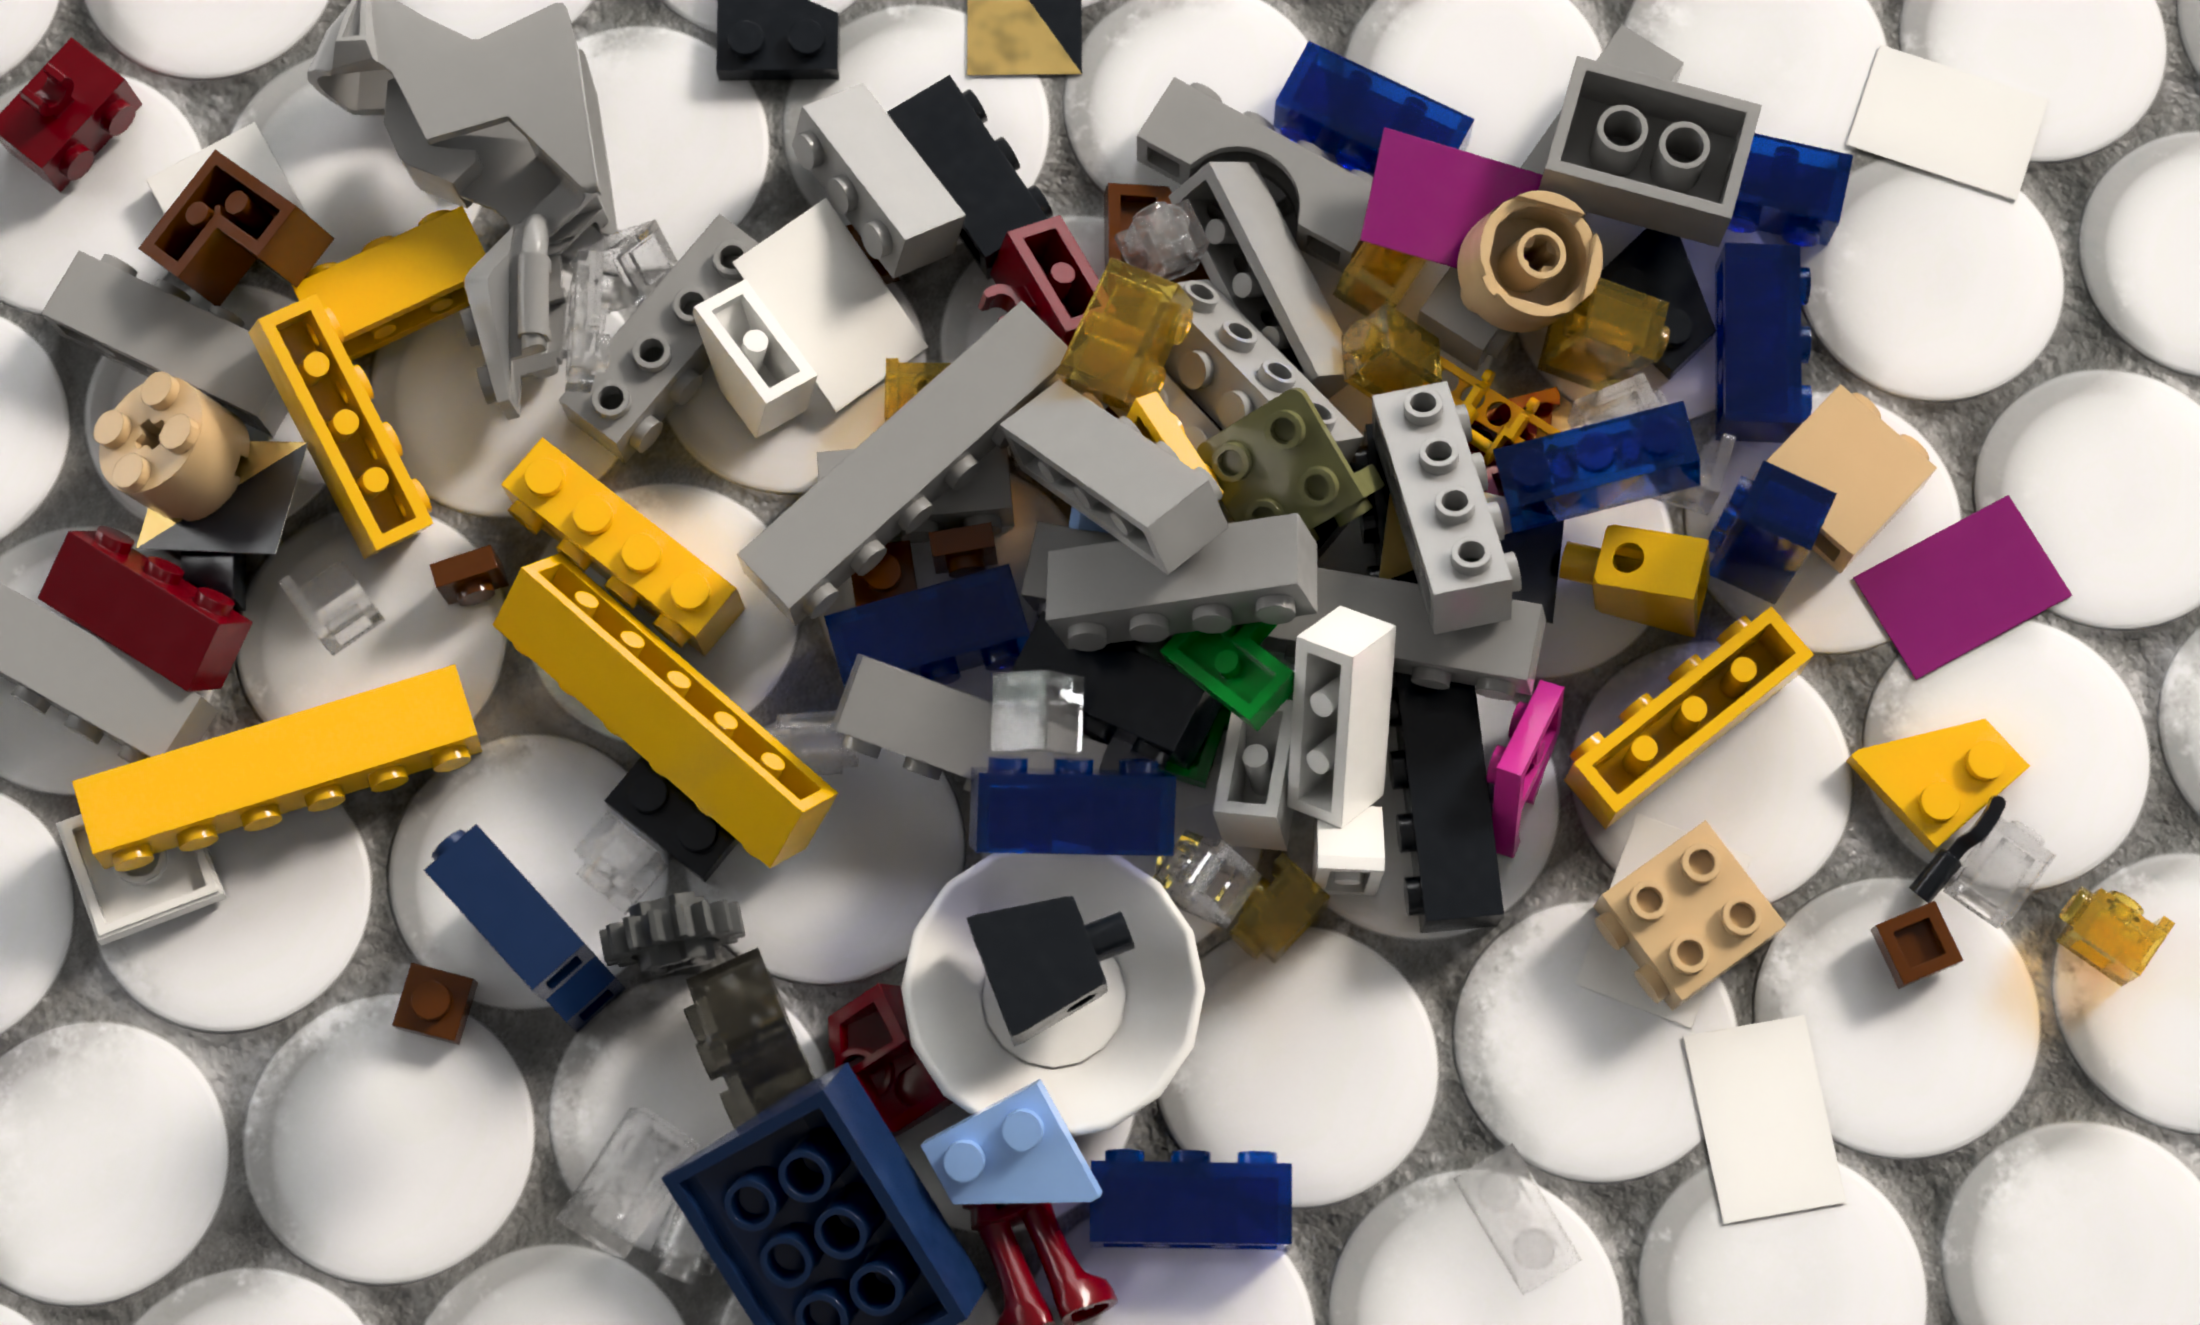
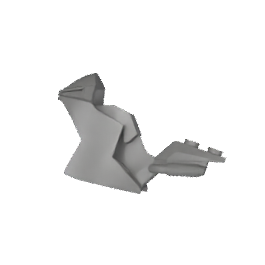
M352 0L327 29L308 69V81L320 94L353 115H384V124L396 152L412 181L420 190L456 205L463 206L466 209L473 203L495 211L507 220L511 229L467 273L464 279V287L470 308L460 310V314L470 345L476 346L481 344L486 366L477 368V375L487 404L497 402L508 420L520 417L522 378L532 375L536 378H546L555 375L558 372L559 365L563 364L567 292L563 287L561 254L590 225L602 235L612 236L618 234L598 94L586 55L581 48H578L569 13L563 3H554L481 39H470L424 17L397 0Z

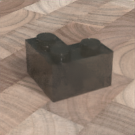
M758 947L686 979L694 1004L683 1010L698 1042L695 1045L710 1080L713 1081L723 1076L729 1088L719 1093L734 1129L788 1094L816 1079Z

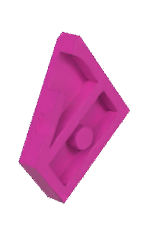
M1540 680L1529 703L1520 701L1514 710L1508 733L1511 739L1507 747L1498 745L1492 754L1486 781L1495 784L1492 822L1496 853L1514 858L1521 841L1519 837L1521 810L1525 802L1534 805L1546 766L1560 732L1565 689L1563 686Z

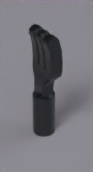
M1998 795L1991 796L1986 808L1975 824L1959 836L1947 850L1941 849L1909 888L1927 903L1932 902L1962 866L1960 862L1962 856L1970 848L1980 843L1996 825L2006 806L2005 799Z

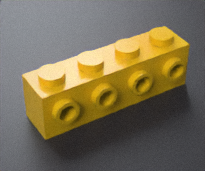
M315 293L257 319L248 334L303 441L308 442L307 449L363 558L371 557L417 535L434 524L429 515L432 512V506L428 495L416 478H410L400 458L403 456L401 443L392 426L387 421L382 423L371 402L374 399L371 384L362 368L357 364L353 366L342 345L345 342V336L333 311L329 307L324 309Z
M543 437L501 484L512 503L507 511L514 519L535 535L543 529L559 542L555 547L556 550L567 557L583 572L591 567L608 580L603 585L604 588L624 606L633 610L637 605H640L656 618L652 623L655 629L677 647L682 648L687 642L703 656H706L745 610L735 586Z
M1772 606L1752 622L1746 615L1740 617L1716 638V641L1721 645L1704 660L1698 654L1688 658L1668 676L1667 679L1672 684L1655 699L1648 692L1639 697L1618 716L1623 722L1621 726L1606 738L1599 731L1594 733L1569 755L1574 763L1564 781L1605 830L1800 675L1812 659L1814 654Z

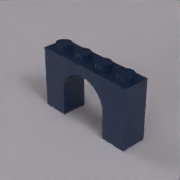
M477 824L466 833L464 830L452 833L435 848L432 853L434 861L424 869L426 874L541 1000H546L573 1030L578 1032L626 989Z

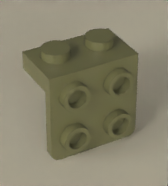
M1297 387L1285 391L1202 442L1196 451L1202 461L1214 471L1218 484L1224 492L1221 500L1234 522L1298 513L1316 542L1321 538L1316 532L1315 527L1332 517L1335 518L1339 527L1344 526L1371 510L1373 506L1367 496L1386 486L1373 463L1356 473L1353 472L1308 394L1303 389Z

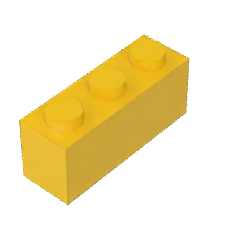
M460 206L451 211L438 210L425 216L418 223L417 227L395 237L383 236L376 238L366 244L361 253L344 261L318 265L309 271L297 288L293 285L292 287L299 301L316 293L323 308L329 307L333 311L345 336V342L342 345L350 360L353 361L469 307L464 279L469 270L486 253L463 206Z

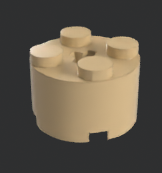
M1536 190L1528 191L1504 201L1478 221L1464 238L1458 255L1457 272L1461 287L1460 297L1465 307L1469 311L1477 313L1489 324L1511 332H1531L1545 328L1578 307L1595 289L1603 266L1601 241L1597 233L1593 234L1590 226L1583 218L1586 215L1575 202L1560 194Z
M163 371L151 374L143 384L127 394L115 409L103 413L98 418L93 432L95 441L100 444V467L110 485L164 518L172 520L171 518H182L187 522L207 517L219 509L232 496L241 480L239 476L234 474L240 456L242 455L248 459L250 449L247 428L236 414L188 382Z

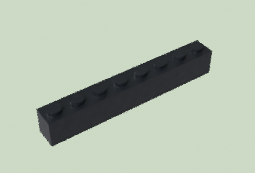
M1366 424L1362 446H1359L1352 462L1361 465L1373 463L1374 467L1383 471L1373 439V424ZM1386 478L1383 480L1386 486L1374 492L1373 496L1369 499L1373 508L1359 516L1363 544H1374L1376 566H1369L1366 571L1367 576L1379 577L1390 494ZM1393 672L1389 727H1396L1398 751H1389L1388 758L1392 789H1403L1406 813L1396 814V831L1400 853L1411 852L1414 877H1404V898L1407 915H1418L1420 933L1498 926L1504 916L1488 782L1486 781L1487 774L1476 688L1474 685L1450 682L1449 689L1427 688L1411 682L1412 675Z

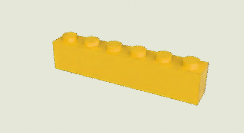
M562 553L521 567L493 623V626L512 642L518 652L533 660L557 681L559 687L565 693L575 697L603 722L608 731L623 739L649 762V765L656 773L672 782L696 804L697 808L704 815L714 819L742 844L748 854L762 861L768 868L778 865L807 848L839 794L834 788Z
M454 664L74 780L72 784L93 855L104 869L114 867L116 871H130L150 864L154 860L153 854L178 846L181 851L202 849L217 842L219 839L217 834L240 827H243L245 831L263 830L281 822V814L307 807L308 811L311 812L327 810L343 803L346 800V794L368 787L373 792L388 791L405 784L409 780L408 775L432 767L438 773L461 768L471 761V755L481 753L482 748L456 665Z

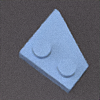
M1041 1078L935 1134L920 1145L953 1205L1092 1202L1100 1198L1103 1192Z

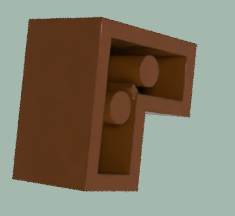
M215 149L138 249L214 306H221L256 259L297 288L335 238L296 205Z

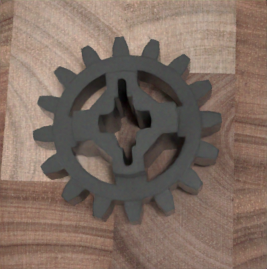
M694 892L674 893L668 897L638 902L629 907L630 916L622 918L623 922L608 924L606 929L599 931L604 961L607 963V966L618 964L619 967H626L638 963L641 972L650 971L651 976L671 974L678 970L712 963L716 960L715 951L721 949V945L737 943L739 938L746 936L740 906L737 901L728 903L727 900H720L708 904L704 896L695 897Z

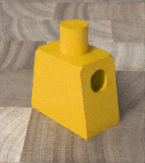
M1608 525L1601 548L1567 541L1562 555L1559 578L1592 585L1595 609L1601 613L1695 638L1710 581L1709 540L1621 525Z

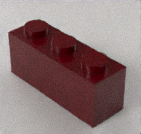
M99 526L97 531H68L39 593L38 599L187 692L222 689L253 623L233 610L234 601L221 592L206 587L197 588L182 579L184 571L174 563L155 556H144L132 548L135 543L134 540L119 530L107 526Z

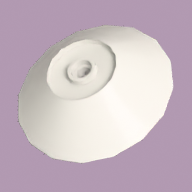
M1052 839L996 850L945 884L913 930L901 992L911 1046L943 1096L973 1115L1041 1078L1072 1137L1111 1130L1163 1094L1194 1047L1205 985L1194 931L1159 881L1112 850ZM1065 896L1074 897L1084 924L1121 911L1132 936L1135 949L1099 962L1107 981L1108 992L1028 1041L1014 1046L969 930L967 918L976 914Z

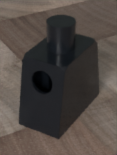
M1073 896L976 914L967 918L969 930L1014 1046L1028 1041L1108 992L1107 981L1099 962L1135 949L1132 936L1121 911L1084 924Z

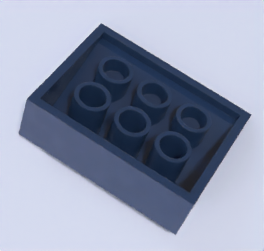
M847 1062L788 1094L661 1177L753 1325H957L967 1320L987 1288L982 1277Z

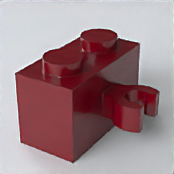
M71 37L0 113V142L9 153L61 193L71 181L80 179L88 172L94 162L95 155L113 136H118L128 129L135 118L136 111L143 104L125 78Z
M1061 215L1006 233L990 272L996 284L988 287L983 292L978 304L981 312L997 307L1008 313L1022 300L1074 354L1111 317L1117 320L1119 312Z

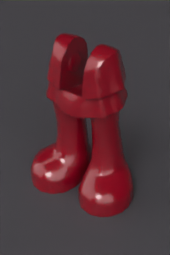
M1051 1203L1007 1204L998 1209L995 1204H962L963 1209L970 1211L971 1230L978 1231L991 1258L1001 1286L1004 1310L996 1325H1056L1049 1306L1040 1293L1013 1231L1014 1227L1023 1223L1043 1266L1063 1325H1074L1104 1313L1117 1304L1118 1299L1109 1282L1105 1278L1085 1272L1074 1257L1059 1226Z

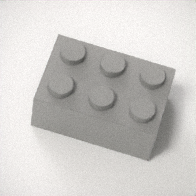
M1577 56L1539 190L1560 194L1575 202L1585 212L1719 248L1732 219L1762 105Z

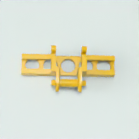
M1440 355L1435 360L1436 364L1420 384L1423 386L1435 383L1437 375L1444 370L1459 378L1456 389L1451 392L1455 406L1465 404L1471 425L1474 421H1477L1497 434L1492 442L1472 429V441L1468 443L1486 453L1484 456L1486 465H1489L1495 457L1499 460L1503 458L1505 452L1501 449L1506 441L1559 473L1577 446V442L1534 415L1540 405L1538 399L1531 397L1526 404V410L1489 388L1496 375L1492 370L1487 368L1481 376L1482 381H1480ZM1473 387L1465 400L1462 401V393L1467 388ZM1485 395V400L1483 404L1479 408L1475 409L1481 401V399L1483 398V396ZM1496 403L1506 404L1511 410L1509 421L1502 426L1492 425L1487 419L1489 408ZM1528 423L1537 427L1536 437L1530 442L1520 437ZM1549 436L1564 444L1562 454L1556 459L1540 450L1541 442Z

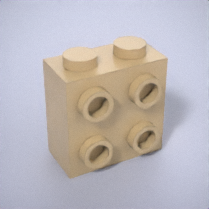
M1840 384L1756 471L1745 491L1841 574L1924 487L1937 467L1929 461L1928 452L1917 440L1906 434L1899 435L1881 419L1880 411L1871 400L1860 393H1850Z
M1706 820L1604 892L1593 906L1599 914L1595 918L1596 926L1605 940L1615 950H1620L1622 947L1626 949L1639 966V969L1634 973L1640 986L1654 1002L1660 1003L1664 1000L1672 1011L1773 939L1787 926Z

